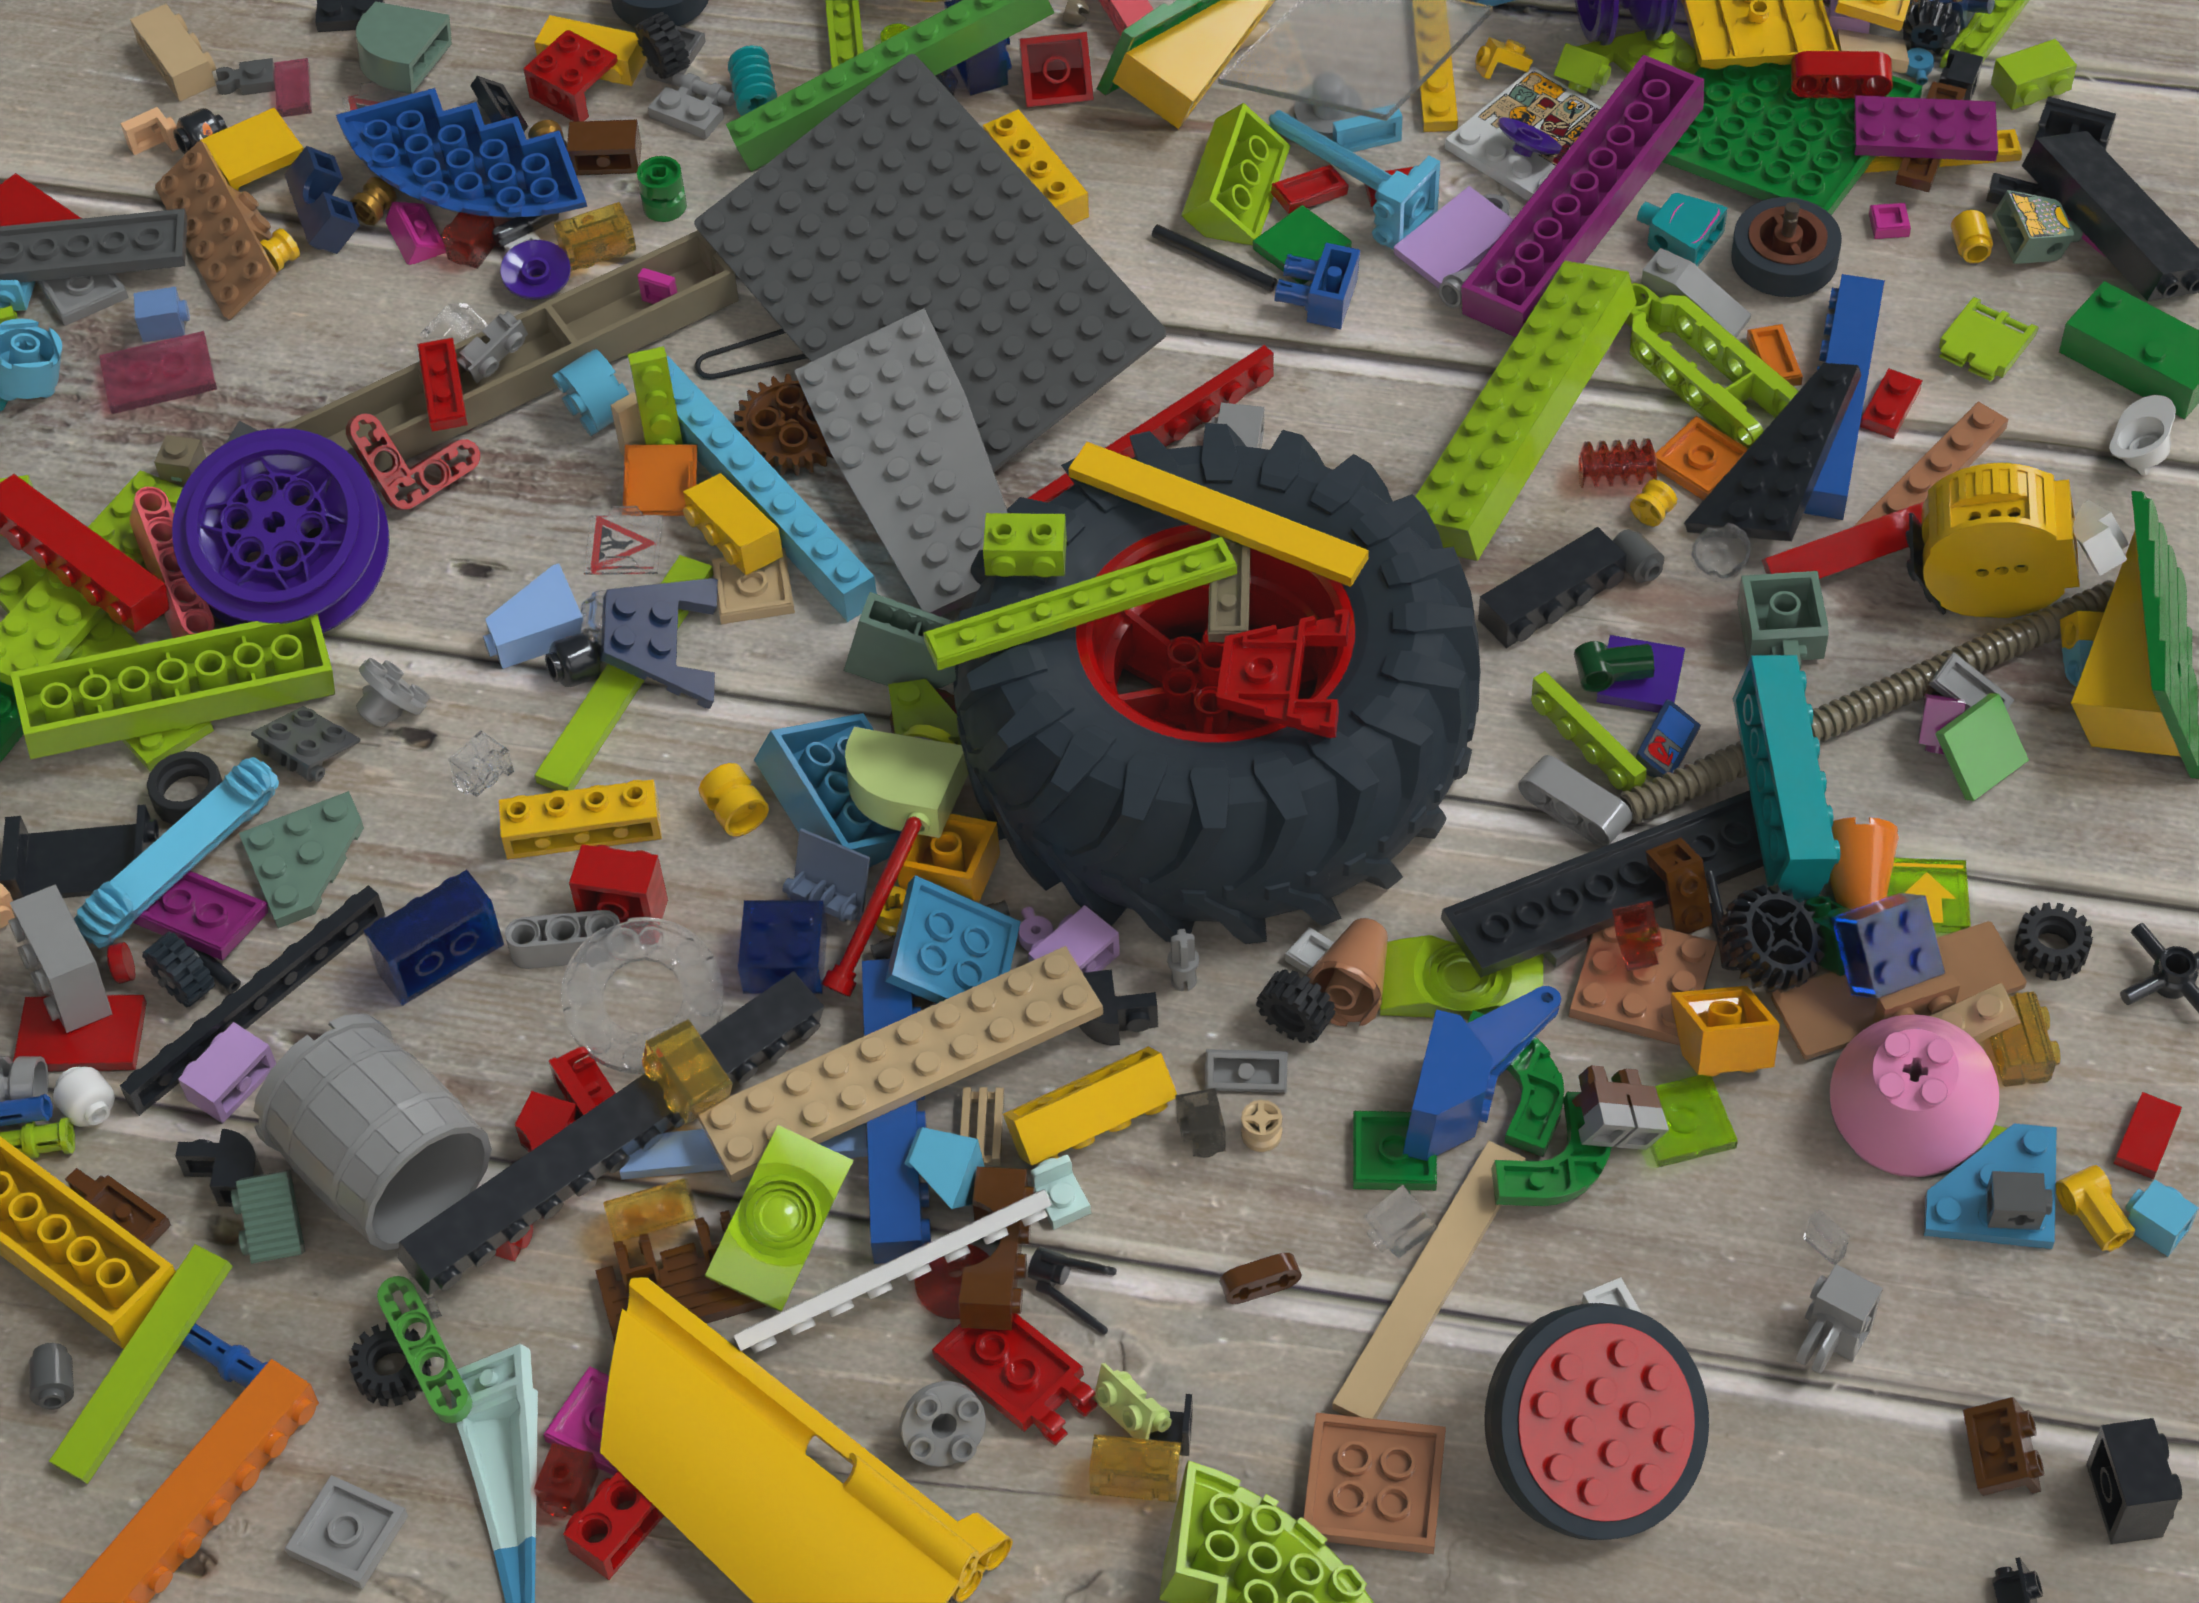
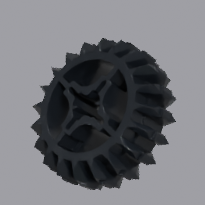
M1763 884L1743 891L1737 896V899L1728 904V907L1725 909L1727 913L1719 921L1724 929L1721 930L1718 937L1727 942L1721 952L1730 954L1732 958L1728 967L1737 966L1741 970L1739 979L1751 978L1752 989L1763 986L1766 993L1775 992L1776 990L1780 993L1788 992L1794 987H1800L1805 984L1807 979L1819 969L1818 963L1825 956L1820 948L1823 947L1826 940L1817 934L1821 925L1814 923L1812 919L1816 911H1807L1803 907L1805 898L1794 900L1792 889L1781 892L1778 884L1769 887Z

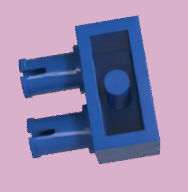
M1326 243L1322 256L1318 261L1288 254L1283 276L1312 281L1310 286L1279 279L1274 301L1305 307L1308 323L1341 330L1358 280L1360 250Z

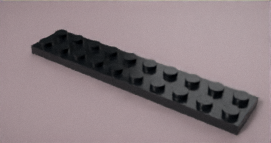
M1750 790L1443 908L1441 920L1480 978L1669 904L1665 882L1647 864L1645 851L1681 837L1703 859L1705 877L1707 870L1714 872L1716 884L1761 868L1764 865Z

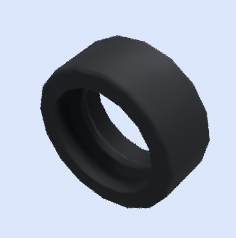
M182 751L169 755L156 764L149 773L147 789L155 812L163 821L174 825L223 780L218 766L209 756L199 752ZM200 776L208 780V785L204 791L193 799L183 802L171 801L164 796L170 785L181 778Z

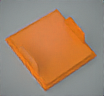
M625 445L622 515L684 516L683 508L686 507L683 491L697 485L698 445Z

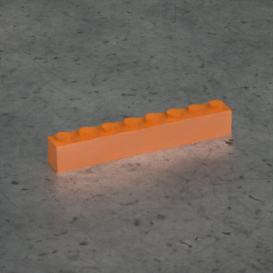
M271 1358L59 1603H148L156 1593L165 1590L172 1580L173 1573L185 1559H189L196 1554L202 1544V1539L214 1525H218L225 1520L231 1510V1505L243 1491H248L255 1485L261 1470L272 1458L278 1457L283 1452L288 1439L300 1425L306 1424L312 1418L319 1402L311 1384Z

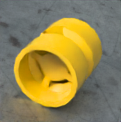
M736 763L722 764L714 768L703 778L698 791L707 807L715 814V818L724 831L730 836L738 837L748 834L761 825L767 817L769 807L760 792L754 786H751L752 781L742 767Z

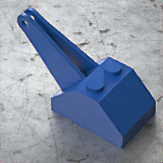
M1550 986L1538 987L1469 1023H1466L1461 1015L1436 1009L1412 1107L1403 1154L1427 1161L1434 1154H1442L1475 1137L1478 1122L1487 1123L1497 1078L1557 1016L1561 1003V995L1558 990Z

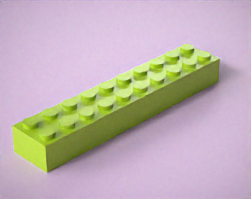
M1564 260L1415 496L1430 515L1439 532L1443 548L1454 547L1458 557L1475 561L1479 560L1637 302L1628 271Z

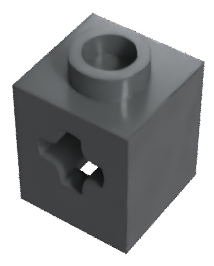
M1992 1171L1986 1187L1988 1228L2040 1230L2045 1215H2051L2053 1204L2052 1190L2045 1189L2044 1173Z

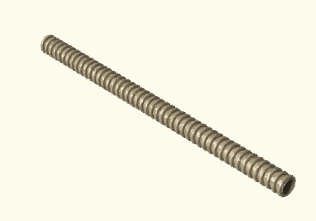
M2112 580L2104 581L2101 585L2097 584L2092 589H2086L2082 593L2073 595L2072 598L2068 597L2062 600V602H2056L2052 607L2047 606L2042 611L2038 610L2032 613V615L2024 616L2022 620L2017 619L2012 624H2006L2002 629H1994L1992 633L1987 632L1982 637L1974 638L1971 642L1967 641L1961 646H1955L1951 651L1946 650L1941 655L1937 654L1931 659L1922 661L1921 664L1917 663L1911 666V668H1905L1901 673L1896 672L1890 677H1884L1880 682L1875 681L1870 686H1864L1860 691L1855 690L1850 695L1841 696L1839 700L1834 699L1829 704L1819 706V709L1813 708V723L1811 726L1813 737H1817L1819 743L1820 741L1825 742L1830 739V736L1836 737L1840 732L1845 733L1849 731L1851 727L1856 728L1861 723H1868L1871 721V718L1877 719L1882 714L1890 713L1892 709L1897 710L1902 705H1909L1912 703V700H1920L1925 694L1931 695L1933 692H1937L1928 684L1946 658L1953 652L1981 673L1983 670L1991 669L1993 665L1998 666L2003 661L2011 660L2014 656L2018 657L2024 652H2029L2034 647L2038 648L2044 643L2048 644L2054 639L2061 638L2060 619L2076 611L2105 612L2115 583ZM1738 741L1736 746L1731 744L1725 750H1717L1715 755L1710 753L1704 759L1699 758L1694 761V764L1688 763L1684 765V768L1678 767L1673 770V773L1667 772L1662 778L1656 777L1652 780V783L1646 781L1641 787H1633L1631 792L1623 791L1620 794V799L1626 803L1632 812L1633 819L1631 823L1638 824L1642 821V818L1647 820L1652 817V814H1661L1663 809L1670 810L1674 805L1679 806L1683 804L1684 800L1690 801L1695 796H1702L1705 794V791L1711 792L1716 786H1724L1726 781L1731 783L1737 777H1745L1747 774L1741 742Z

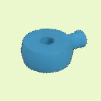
M1912 48L1907 51L1909 65L1905 74L1916 78L1918 85H1925L1928 81L1926 76L1931 73L1934 67V57L1926 49Z

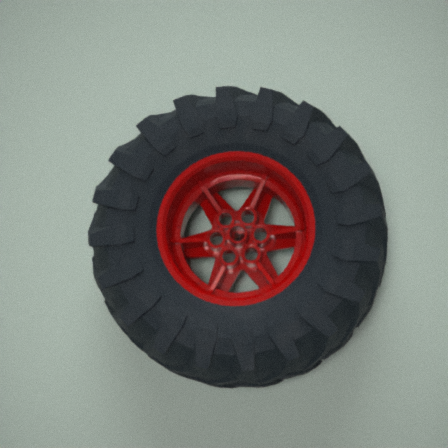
M1205 423L1203 445L1167 449L1150 431L1130 435L1135 455L1131 459L1369 550L1368 560L1351 587L1251 548L1249 630L1276 625L1278 630L1299 625V619L1314 616L1317 621L1334 617L1335 610L1349 609L1350 626L1347 647L1306 646L1299 691L1316 686L1313 695L1309 699H1338L1339 716L1336 738L1324 737L1218 707L1216 694L1224 642L1208 641V583L957 664L955 666L956 680L953 682L957 726L976 800L986 819L997 822L999 840L1007 839L1014 856L1035 882L1045 891L1062 882L1074 901L1081 908L1084 905L1087 906L1111 927L1122 913L1129 908L1138 913L1147 926L1166 942H1171V937L1177 935V930L1185 929L1186 933L1191 934L1195 921L1220 922L1233 936L1244 944L1267 942L1265 918L1301 909L1321 926L1342 919L1332 897L1341 894L1363 880L1387 890L1401 880L1403 876L1390 860L1397 856L1414 837L1432 839L1437 837L1447 819L1439 805L1453 781L1461 779L1468 772L1472 749L1467 747V743L1472 741L1476 724V713L1479 710L1481 671L1478 632L1475 623L1472 594L1454 547L1443 548L1439 532L1430 515L1413 494L1393 501L1385 483L1371 463L1355 454L1347 458L1334 470L1326 467L1317 451L1301 434L1282 430L1270 450L1247 447L1227 424ZM1074 459L1061 465L1065 472L1068 474V476V468L1070 467ZM1070 478L1074 485L1049 503L1019 497L1007 509L1008 513L1065 514L1067 535L1065 576L985 575L983 550H979L971 565V574L981 586L973 600L972 607L961 610L955 622L1210 541L1211 532ZM1204 632L1200 643L1191 637H1180ZM1124 669L1157 688L1119 695L1116 687L1120 674Z

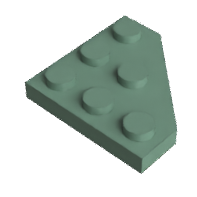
M349 791L239 833L277 928L316 914L322 903V894L329 882H334L347 859V850L353 840H358L364 826Z

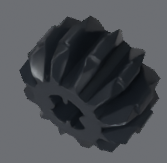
M1940 0L1913 1L1907 10L1902 26L1903 39L1910 41L1911 49L1920 47L1932 50L1937 55L1942 49L1949 50L1960 33V11L1952 10L1951 2L1943 4Z

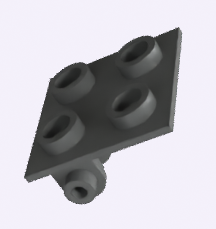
M305 706L251 732V736L258 739L257 746L260 748L262 755L270 757L281 766H286L292 772L296 771L297 774L309 782L314 780L318 782L324 777L325 768L322 767L323 761L350 748L361 740L359 737L346 731L342 726L332 723Z

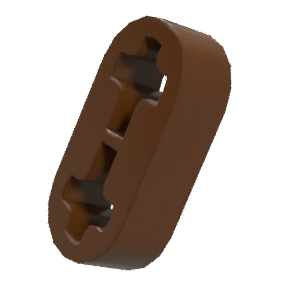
M1279 1253L1232 1268L1220 1277L1219 1283L1227 1302L1230 1304H1240L1290 1288L1301 1279L1302 1274L1293 1254Z

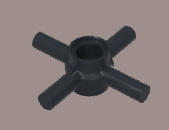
M2144 923L2136 925L2132 929L2131 934L2155 962L2151 976L2120 992L2123 1002L2126 1005H2131L2157 991L2161 996L2169 999H2178L2184 996L2199 1013V988L2195 984L2199 970V951L2193 954L2187 948L2172 946L2165 949Z

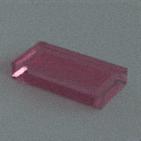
M308 58L274 62L277 112L281 117L312 113L311 77Z

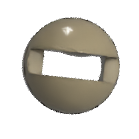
M1068 0L1062 21L1073 25L1084 23L1087 18L1081 15V13L1089 14V6L1083 0Z

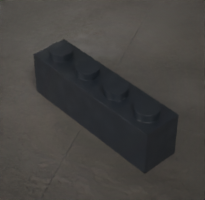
M1596 527L1481 595L1478 620L1505 648L1518 641H1525L1536 630L1548 623L1553 624L1557 622L1566 612L1576 606L1587 604L1593 596L1606 588L1610 589L1617 586L1624 578L1627 554L1599 527Z

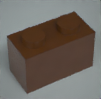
M637 119L569 122L567 151L576 175L631 174L637 172L640 165L642 147Z

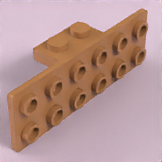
M198 141L155 184V189L167 210L185 208L187 215L186 247L223 316L231 320L277 274L260 243L263 239L269 240L272 238L269 231L271 225L259 213L257 209L259 204L250 193L246 191L241 193L228 185L207 145L202 141Z
M1987 921L1874 958V965L1843 976L1829 972L1808 979L1805 984L1800 987H1794L1788 992L1780 993L1776 990L1772 992L1771 999L1804 1059L1808 1060L1845 1048L1861 1031L1881 1020L1901 1015L1931 1016L1999 983H2002L2007 994L2024 989L2027 981L1992 922Z

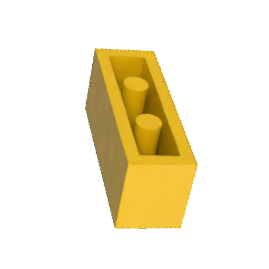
M549 15L534 42L537 56L562 33L570 30L617 55L618 62L600 80L628 86L633 85L647 60V57L643 56L641 52L643 49L639 46L637 42L639 39L635 33Z
M721 473L683 491L686 507L683 508V513L688 524L693 528L697 527L703 533L708 544L716 546L723 553L725 560L730 565H735L745 575L783 557L779 528Z

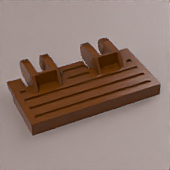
M729 1210L720 1212L721 1217L719 1220L724 1232L732 1219ZM704 1217L694 1219L704 1257L698 1258L694 1242L661 1251L660 1256L664 1268L658 1269L648 1233L639 1235L638 1243L641 1254L645 1257V1265L630 1269L626 1245L620 1240L613 1242L623 1280H616L613 1265L595 1270L614 1343L622 1309L627 1311L631 1278H649L706 1324L767 1306L705 1277L719 1244H711L710 1230Z

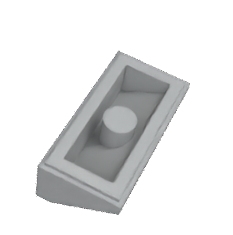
M1206 1049L1205 1090L1287 1093L1288 1052Z

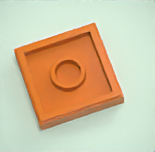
M1695 416L1651 457L1650 466L1704 500L1748 448L1698 416Z

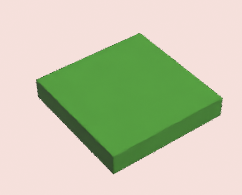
M1999 693L1988 694L1935 733L1965 800L1975 801L2029 761Z

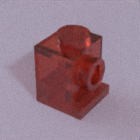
M1648 901L1613 909L1616 938L1626 970L1631 971L1658 965L1659 956L1656 948L1662 947L1663 941L1659 925L1656 923L1653 902Z

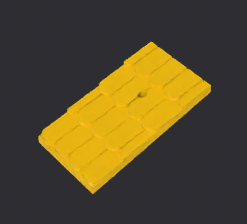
M1681 0L1700 67L1708 69H1721L1729 65L1754 67L1762 63L1787 65L1791 64V60L1796 54L1803 51H1839L1823 0Z

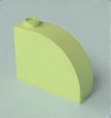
M859 727L853 728L846 744L845 760L848 788L856 807L872 821L898 831H902L908 818L917 817L922 823L918 835L940 838L968 776L962 745Z

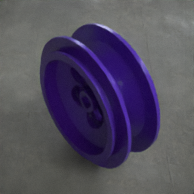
M288 428L266 429L242 435L227 442L207 456L197 466L184 485L177 500L172 524L173 547L182 574L198 596L209 605L212 614L228 627L253 621L285 624L303 620L318 614L322 633L337 627L354 615L373 594L385 570L390 545L389 525L385 509L361 465L351 454L335 442L312 432ZM267 491L273 492L268 500L258 501L262 493ZM304 495L310 496L308 502L304 505H295L299 497ZM242 519L249 520L244 528L233 529L238 521ZM322 528L321 533L317 537L307 538L308 533L312 529ZM253 552H261L256 561L246 562L248 555ZM298 556L297 561L293 565L288 567L282 566L288 557Z

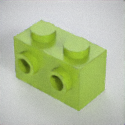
M986 513L983 543L985 575L1001 577L1065 576L1067 544L1065 514Z

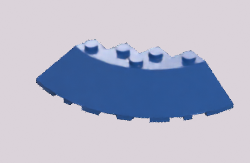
M435 88L336 115L345 139L355 154L371 171L403 193L428 204L456 212L494 217L541 216L587 207L560 130L526 140L518 116L484 125L477 102L443 111Z

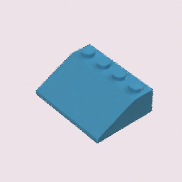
M864 713L771 730L754 761L798 833L802 828L870 857L869 868L888 859L902 831L884 827L865 816L854 804L848 788L845 750L849 736L854 727L874 730Z

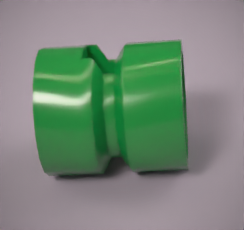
M655 156L643 161L636 173L644 214L649 219L657 222H668L679 218L687 207L680 164L668 156Z

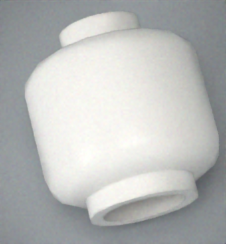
M72 1067L63 1072L57 1079L53 1099L63 1115L69 1118L71 1124L77 1127L98 1125L108 1118L114 1105L115 1094L112 1087L98 1070L92 1067Z

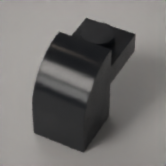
M1112 969L1083 972V975L1103 1005V1015L1079 1025L1080 1029L1089 1038L1101 1044L1116 1046L1120 1045V1031L1142 1032L1148 1028L1158 1027L1156 992L1115 996Z
M222 1129L219 1143H213L205 1139H198L193 1142H178L175 1157L184 1177H211L210 1188L219 1207H233L231 1190L237 1189L236 1181L241 1178L264 1174L252 1144L245 1136L236 1131Z

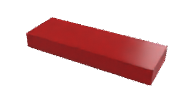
M453 337L417 344L431 431L467 426L468 422Z

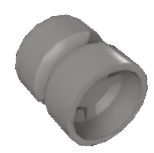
M0 1056V1102L37 1097L43 1094L47 1095L49 1084L48 1069L43 1057L19 1056L12 1062L8 1056Z

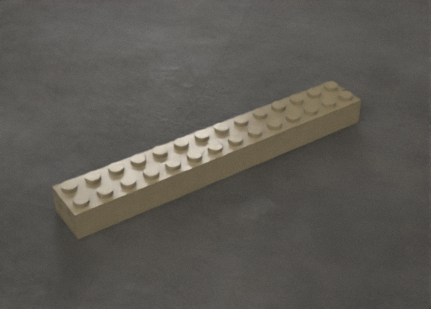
M697 230L514 316L517 321L519 319L522 321L528 335L525 337L523 345L514 353L509 352L499 362L497 370L491 376L483 377L476 383L469 370L465 371L458 364L468 422L467 426L431 431L419 361L278 428L304 430L335 442L354 457L368 478H370L371 476L345 434L346 425L352 417L360 414L375 416L381 422L405 461L558 388L552 375L587 352L597 349L610 363L738 302L739 297L735 273L718 253L716 254V251ZM642 268L675 277L677 293L655 304L642 301L637 276ZM480 332L455 344L457 359L460 357L459 352L476 336L485 344L490 339L483 332ZM359 421L360 429L356 432L357 436H365L371 443V446L365 447L366 452L368 453L372 448L381 446L382 442L380 440L373 443L368 436L369 430L372 429L370 424L362 425ZM379 452L374 459L375 467L381 472L391 468V456L386 452ZM304 495L299 497L295 505H304L308 502L310 496Z

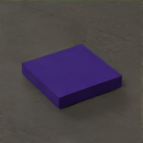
M1610 635L1607 648L1642 644L1651 645L1654 655V677L1615 681L1608 689L1597 692L1596 702L1659 713L1666 699L1675 703L1685 648Z

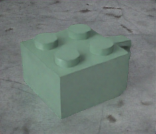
M1818 571L1742 575L1737 607L1748 662L1751 655H1797L1801 670V660L1824 659L1829 630Z

